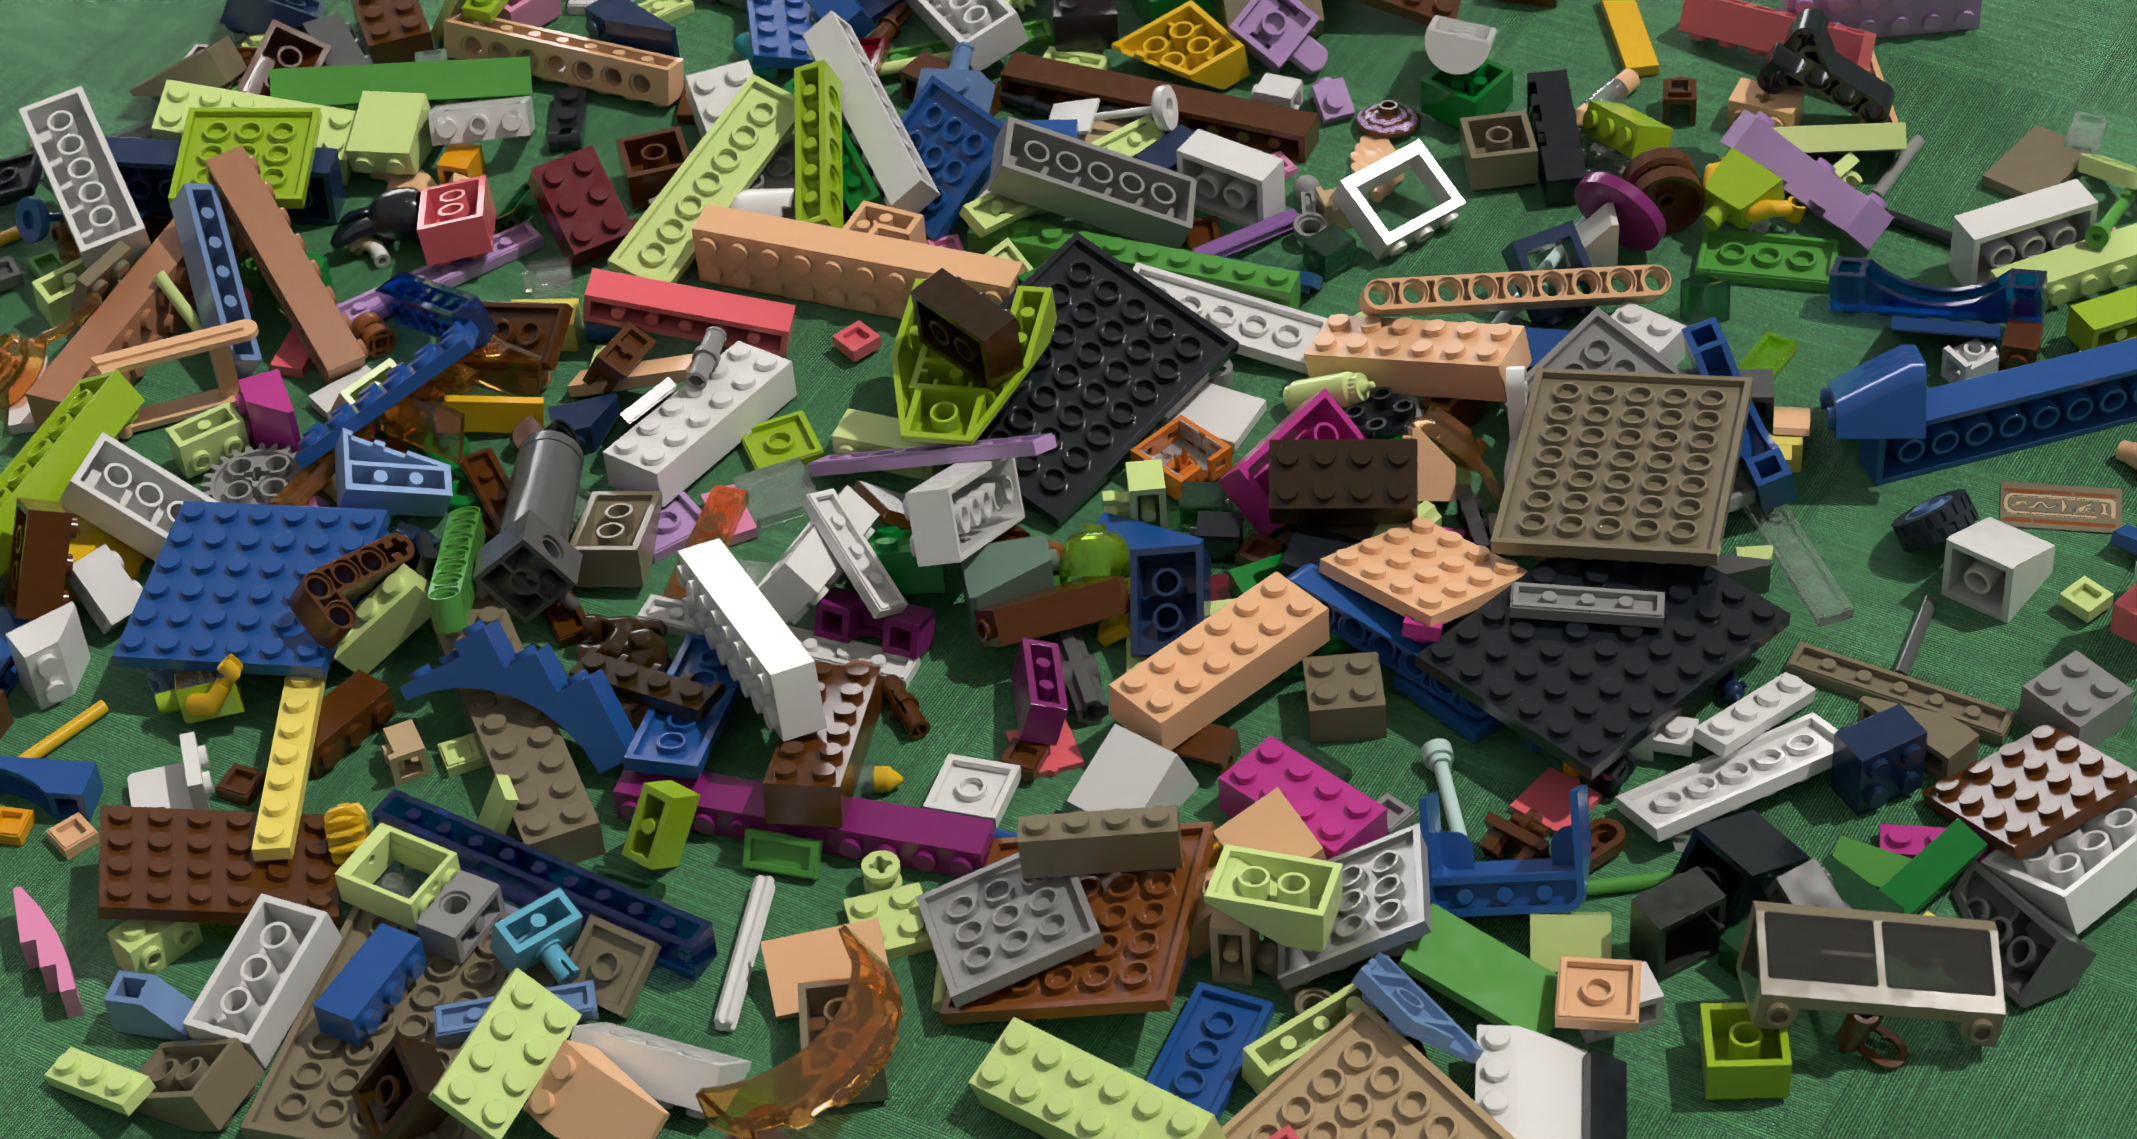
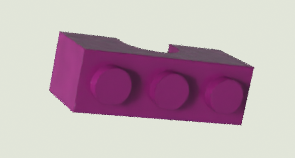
M833 587L816 604L814 636L846 644L857 637H878L883 639L882 652L916 660L934 643L936 610L908 604L902 613L874 619L858 592Z

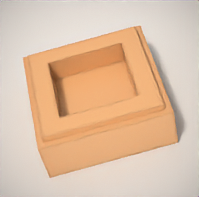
M79 812L46 830L49 841L67 860L99 843L98 832Z

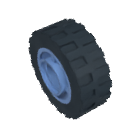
M1960 488L1935 496L1911 508L1896 518L1891 526L1904 552L1910 553L1924 550L1947 540L1950 535L1974 524L1978 520L1979 515L1966 489Z

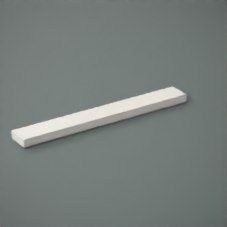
M651 594L636 616V619L641 622L651 619L662 620L668 627L667 634L684 638L687 633L705 635L704 633H698L693 618H687L682 601ZM788 626L815 663L827 662L831 665H846L853 660H864L874 667L881 668V680L887 675H897L905 689L908 688L921 665L920 657L915 660L882 652V647L853 640L848 644L814 636V631Z

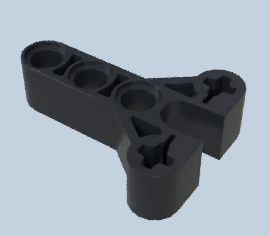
M1808 8L1802 11L1790 25L1784 44L1777 41L1766 54L1757 77L1759 87L1769 94H1778L1783 90H1814L1865 123L1886 122L1895 98L1893 88L1836 52L1827 30L1829 18L1822 10Z

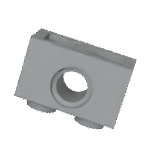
M460 870L452 881L442 888L440 895L428 909H425L420 914L416 922L423 949L462 965L494 924L506 912L500 885Z

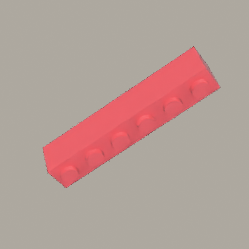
M1684 0L1678 30L1689 32V38L1694 40L1708 41V38L1718 40L1717 45L1736 49L1737 45L1748 47L1747 53L1766 56L1767 52L1771 50L1777 41L1784 44L1790 25L1799 15L1741 0ZM1829 22L1827 30L1836 52L1869 72L1877 34Z
M592 268L584 294L582 320L622 328L630 322L643 332L702 342L708 327L716 326L723 329L727 334V340L723 344L725 347H731L739 340L786 358L793 330L796 305Z

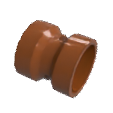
M372 311L364 312L354 319L352 323L353 331L351 332L356 340L361 339L364 342L369 356L381 358L393 350L397 340L396 334L388 325H385V322L377 313Z

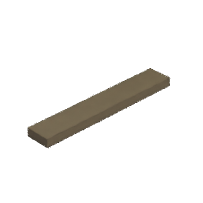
M1801 641L1785 666V672L1798 676L1803 681L1857 699L1868 696L1950 715L1979 734V739L2000 746L2003 745L2016 722V711Z

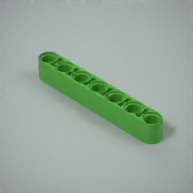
M476 506L461 507L453 510L448 515L427 594L434 630L438 634H451L461 631L467 627L477 589V583L472 579L479 549L487 543L481 510Z

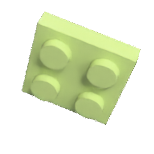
M920 882L843 899L848 924L874 918L879 919L887 960L934 950L916 896L923 894Z

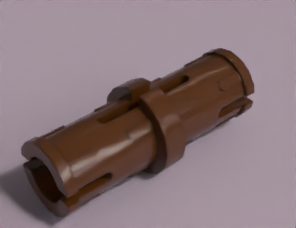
M897 675L885 676L881 680L882 695L890 705L889 712L895 720L901 722L912 740L924 738L929 733L931 725L920 712L918 700L913 694L907 692Z

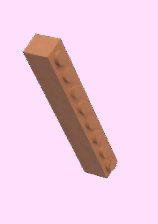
M239 146L205 160L208 183L216 184L222 207L326 386L365 366L368 351L364 342L361 339H355L351 332L353 327L348 315L345 312L340 313L336 306L337 299L334 291L330 286L325 287L321 281L322 274L317 262L314 259L309 260L305 253L306 246L299 233L294 234L290 228L291 221L284 207L279 208L277 206L275 192L268 181L263 182L260 177L261 171L256 158L253 155L248 156L243 146Z

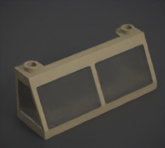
M1753 901L1736 965L1752 1027L1767 1029L1787 1027L1794 1022L1799 1009L1960 1022L1959 1032L1966 1043L1975 1046H1997L2006 1016L1998 930L1994 921Z

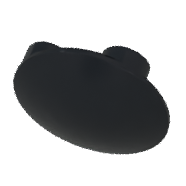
M1380 387L1375 389L1371 393V397L1367 398L1366 401L1348 407L1345 413L1366 439H1380L1397 434L1408 427L1414 420L1417 410L1414 401L1410 398L1393 393L1389 387Z

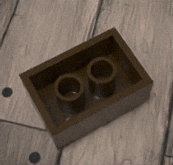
M943 268L910 291L920 342L993 392L1024 368L1022 345L1019 341L1017 329L1018 321L1015 315L1010 310L1002 309L996 305L985 293L977 292L968 286L961 277L954 276Z

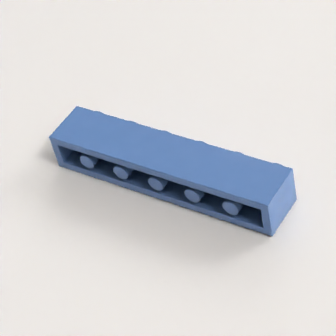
M184 184L170 206L202 329L243 319L251 320L216 184ZM256 337L250 341L230 346L238 380L250 377L262 361ZM208 351L209 357H210V361H211V364H212V368H213V372H214V376H215V380L217 381L216 375H215V371H214V367H213V363H212V359H211V356H210V352Z

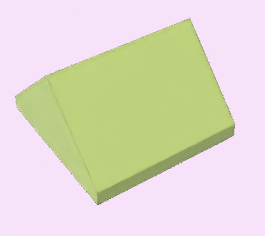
M1562 912L1529 914L1530 959L1557 975L1559 956L1612 959L1611 913Z

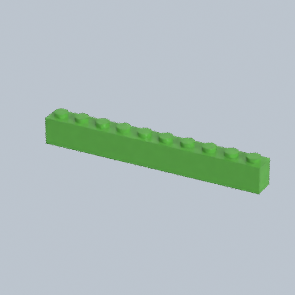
M1018 219L982 238L971 227L967 231L969 252L984 255L1003 240L1009 238L1033 268L1044 263L1075 232H1078L1131 269L1138 262L1297 310L1301 305L1300 272L1281 267L1202 254Z

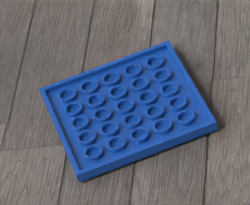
M184 501L112 655L115 666L219 672L217 670L218 665L226 656L232 653L243 663L241 673L325 678L338 646L335 648H325L312 638L289 606L290 595L308 572L384 537L391 521L388 510ZM359 597L348 601L353 608H355Z

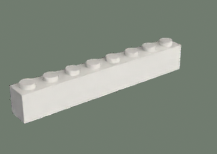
M831 10L803 34L809 47L806 52L814 62L824 59L841 81L842 120L852 129L850 137L862 149V160L873 170L875 174L872 176L873 181L885 193L886 197L883 198L885 204L889 207L919 213L935 200L940 193L851 25Z

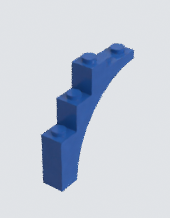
M481 619L462 629L465 636L453 643L456 650L439 658L440 666L431 669L430 665L426 664L408 674L411 681L399 687L406 701L432 691L452 688L486 689L515 697L541 710L561 725L584 749L599 774L624 762L623 757L636 734L602 669L590 675L584 669L568 678L550 644L539 650L532 644L516 653L498 619L486 626Z

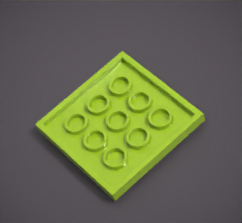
M189 107L168 196L169 205H171L184 184H209L206 179L205 160L243 146L248 156L253 155L256 158L261 171L259 175L263 182L268 181L275 192L277 206L279 208L284 207L285 209H304L322 120L321 109L315 107Z

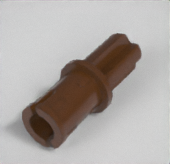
M907 2L897 4L887 16L880 18L879 26L867 38L889 37V41H891L893 38L899 37L901 28L912 17L913 9L909 7Z

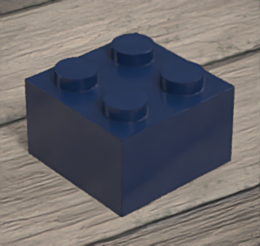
M1900 703L1834 732L1830 787L1857 816L1872 809H1878L1885 803L1903 795L1915 792L1923 784L1928 732Z

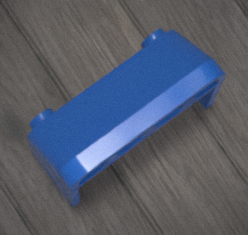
M1578 785L1569 791L1572 825L1560 828L1553 835L1551 840L1552 858L1475 862L1473 844L1465 834L1458 831L1441 832L1438 792L1429 793L1419 798L1420 829L1428 848L1430 906L1434 903L1457 917L1562 913L1577 909L1582 905L1587 895L1592 848L1587 785Z

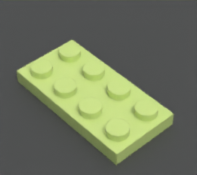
M516 967L510 973L428 1098L482 1138L502 1139L545 1073L563 1041L568 1038L573 1026L577 1024L582 1015Z

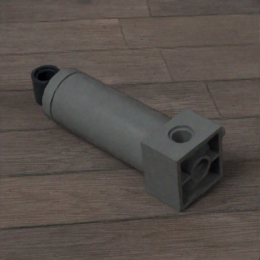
M555 419L541 431L527 436L519 445L500 533L479 549L472 578L525 624L555 601L559 602L569 612L575 611L579 606V600L568 591L578 583L583 554L574 548L568 540L584 465V456L579 446L577 434L567 422L561 419Z

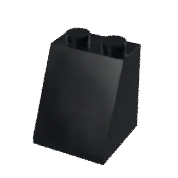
M1753 809L1695 827L1670 879L1676 874L1684 873L1698 866L1727 896L1725 921L1722 922L1726 930L1731 926L1735 927L1749 917L1753 901L1769 902L1770 900L1764 890L1775 878L1808 862L1810 856Z

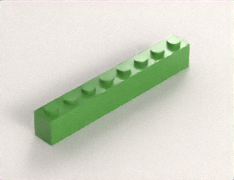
M530 56L269 69L271 97L357 111L363 91L426 93L429 105H448L532 95Z

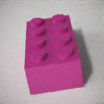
M1326 388L1302 402L1217 481L1260 535L1266 536L1285 525L1270 524V440L1366 439Z
M1271 735L1218 777L1220 810L1232 818L1278 787L1323 847L1326 860L1388 835L1386 807Z

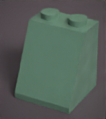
M1046 534L988 543L960 562L964 603L975 652L989 648L982 647L981 640L976 634L975 610L1060 584L1059 575L1053 576V571L1059 570L1056 548L1049 549Z

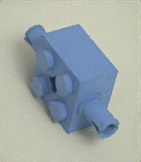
M959 41L954 42L949 68H921L914 100L933 75L978 107L990 113L996 86L980 71L969 70L972 52L974 51L972 44L961 41V46H959Z

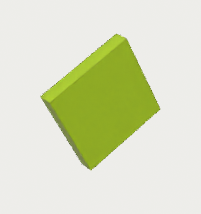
M803 410L757 423L751 428L752 433L749 436L747 434L742 436L740 442L758 481L807 467L810 462L825 457L824 450Z

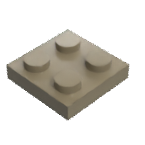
M590 914L570 956L576 967H579L581 970L579 977L572 983L593 980L597 1006L628 1019L662 946Z

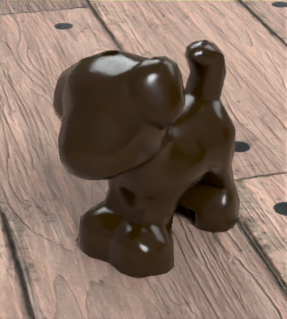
M597 614L583 615V634H587L588 642L587 644H578L577 662L594 645L603 647L605 656L618 659L622 654L631 655L633 664L651 668L654 663L664 665V673L668 672L673 659L669 656L667 644L661 638L666 636L668 632V627L662 620L651 619L641 622L632 616L606 617Z

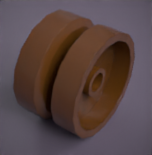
M1657 147L1642 152L1632 159L1624 170L1622 179L1646 194L1662 213L1666 222L1665 235L1683 231L1695 223L1703 212L1706 200L1697 177L1694 164L1685 152L1672 147Z

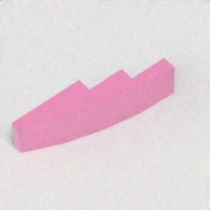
M21 886L13 888L20 945L28 968L40 967L48 994L60 992L68 1018L84 1015L77 983L56 930L39 905Z

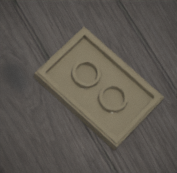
M2035 125L1982 175L1981 185L2015 198L2071 181L2079 173L2077 168L2080 154H2095V149Z

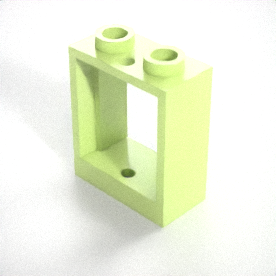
M380 823L336 871L335 878L342 901L418 931L416 922L420 914L431 906L440 895L442 888L451 882L461 869L456 852ZM394 860L430 875L410 899L374 885V882Z

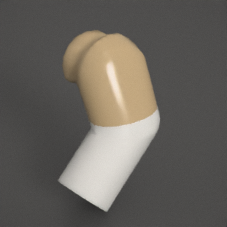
M369 235L347 245L348 249L352 253L355 252V255L358 256L366 250L370 253L374 264L379 268L388 266L391 261L383 242Z

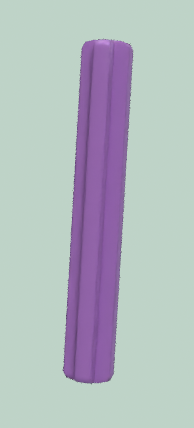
M1288 209L1195 247L1191 251L1208 255L1230 256L1293 230L1294 220L1300 213H1297L1295 209Z

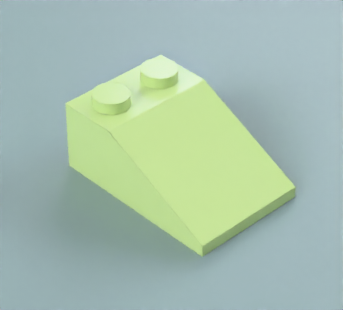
M1225 844L1205 892L1204 902L1283 946L1323 953L1342 903L1343 864Z

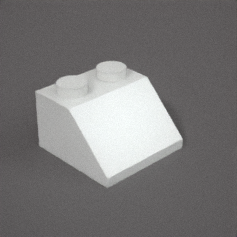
M71 601L5 634L21 685L41 711L75 694L91 659L76 606Z

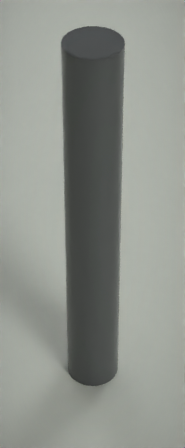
M1925 596L1923 598L1893 672L1906 676L1909 675L1937 606V600L1934 597Z

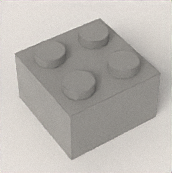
M2075 650L2022 686L2018 719L2032 729L2050 723L2094 748L2130 724L2134 690Z

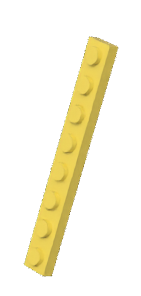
M327 675L325 678L285 676L251 848L254 861L293 859Z

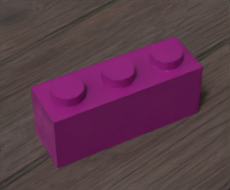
M1022 638L1011 671L1019 740L1038 745L1057 746L1068 712L1059 645L1057 643Z

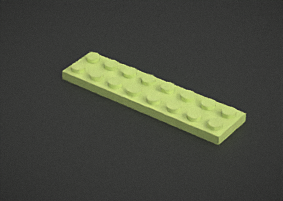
M752 74L607 260L608 268L617 273L677 283L696 258L691 228L706 205L712 204L730 208L734 197L742 190L749 189L795 129L794 95Z

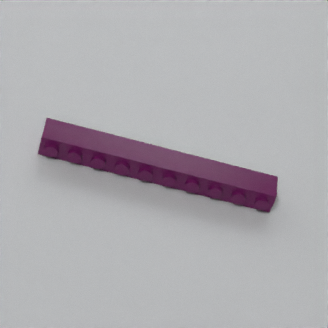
M623 770L613 790L617 816L621 819L632 821L643 783L672 780L701 795L690 831L744 840L745 829L754 828L823 839L822 853L863 860L864 857L872 852L886 850L897 855L900 860V867L957 877L965 876L985 867L993 839L996 838L994 820L852 797L843 827L766 824L762 781L702 772L699 779H681L676 776L642 774L640 772Z

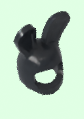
M413 187L391 189L377 196L370 204V207L358 208L347 212L337 223L339 230L332 236L330 245L334 250H339L361 237L372 234L378 240L388 244H394L397 241L420 243L417 223L421 192Z

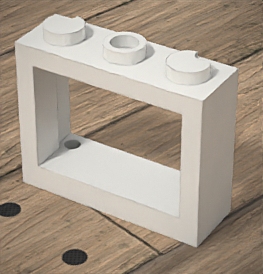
M532 95L435 106L428 113L432 146L529 136L536 128Z
M1420 139L1344 178L1339 182L1331 196L1377 261L1387 255L1391 257L1399 255L1408 247V244L1415 240L1417 243L1425 241L1434 233V230L1441 226L1443 229L1449 228L1450 225L1460 219L1459 213L1466 204ZM1413 169L1439 206L1389 232L1362 195Z

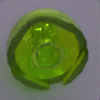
M1084 524V532L1072 534L1065 541L1061 549L1060 577L1130 575V547L1120 534L1106 531V524Z

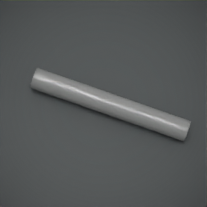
M1914 135L1907 143L1906 151L1898 155L1871 192L1883 199L1924 145V139L1920 135Z

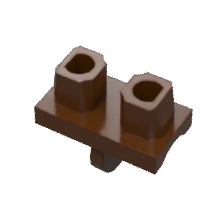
M1530 809L1524 816L1515 812L1511 816L1510 821L1490 811L1484 819L1488 831L1480 844L1483 854L1498 861L1501 860L1510 847L1517 851L1512 860L1552 858L1549 853L1550 844L1544 840L1548 836L1549 829L1541 825L1542 813L1535 809Z

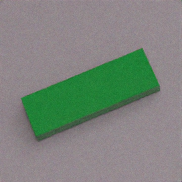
M1957 818L1879 890L1904 908V914L1916 915L1987 850V843L1962 820Z

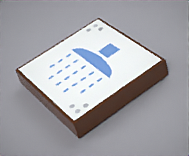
M859 480L856 481L853 490L880 514L877 517L879 520L901 529H911L910 520L905 518L903 511L905 494Z

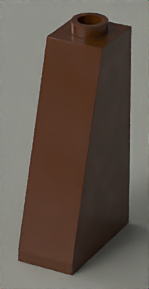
M1085 576L975 610V630L978 638L981 640L982 647H1003L1021 642L1022 638L1033 639L1130 613V599L1125 577Z

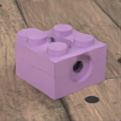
M1250 0L1228 29V32L1245 46V50L1276 75L1288 60L1306 74L1313 75L1323 69L1328 58L1326 48L1309 35L1317 26L1320 17L1299 0Z

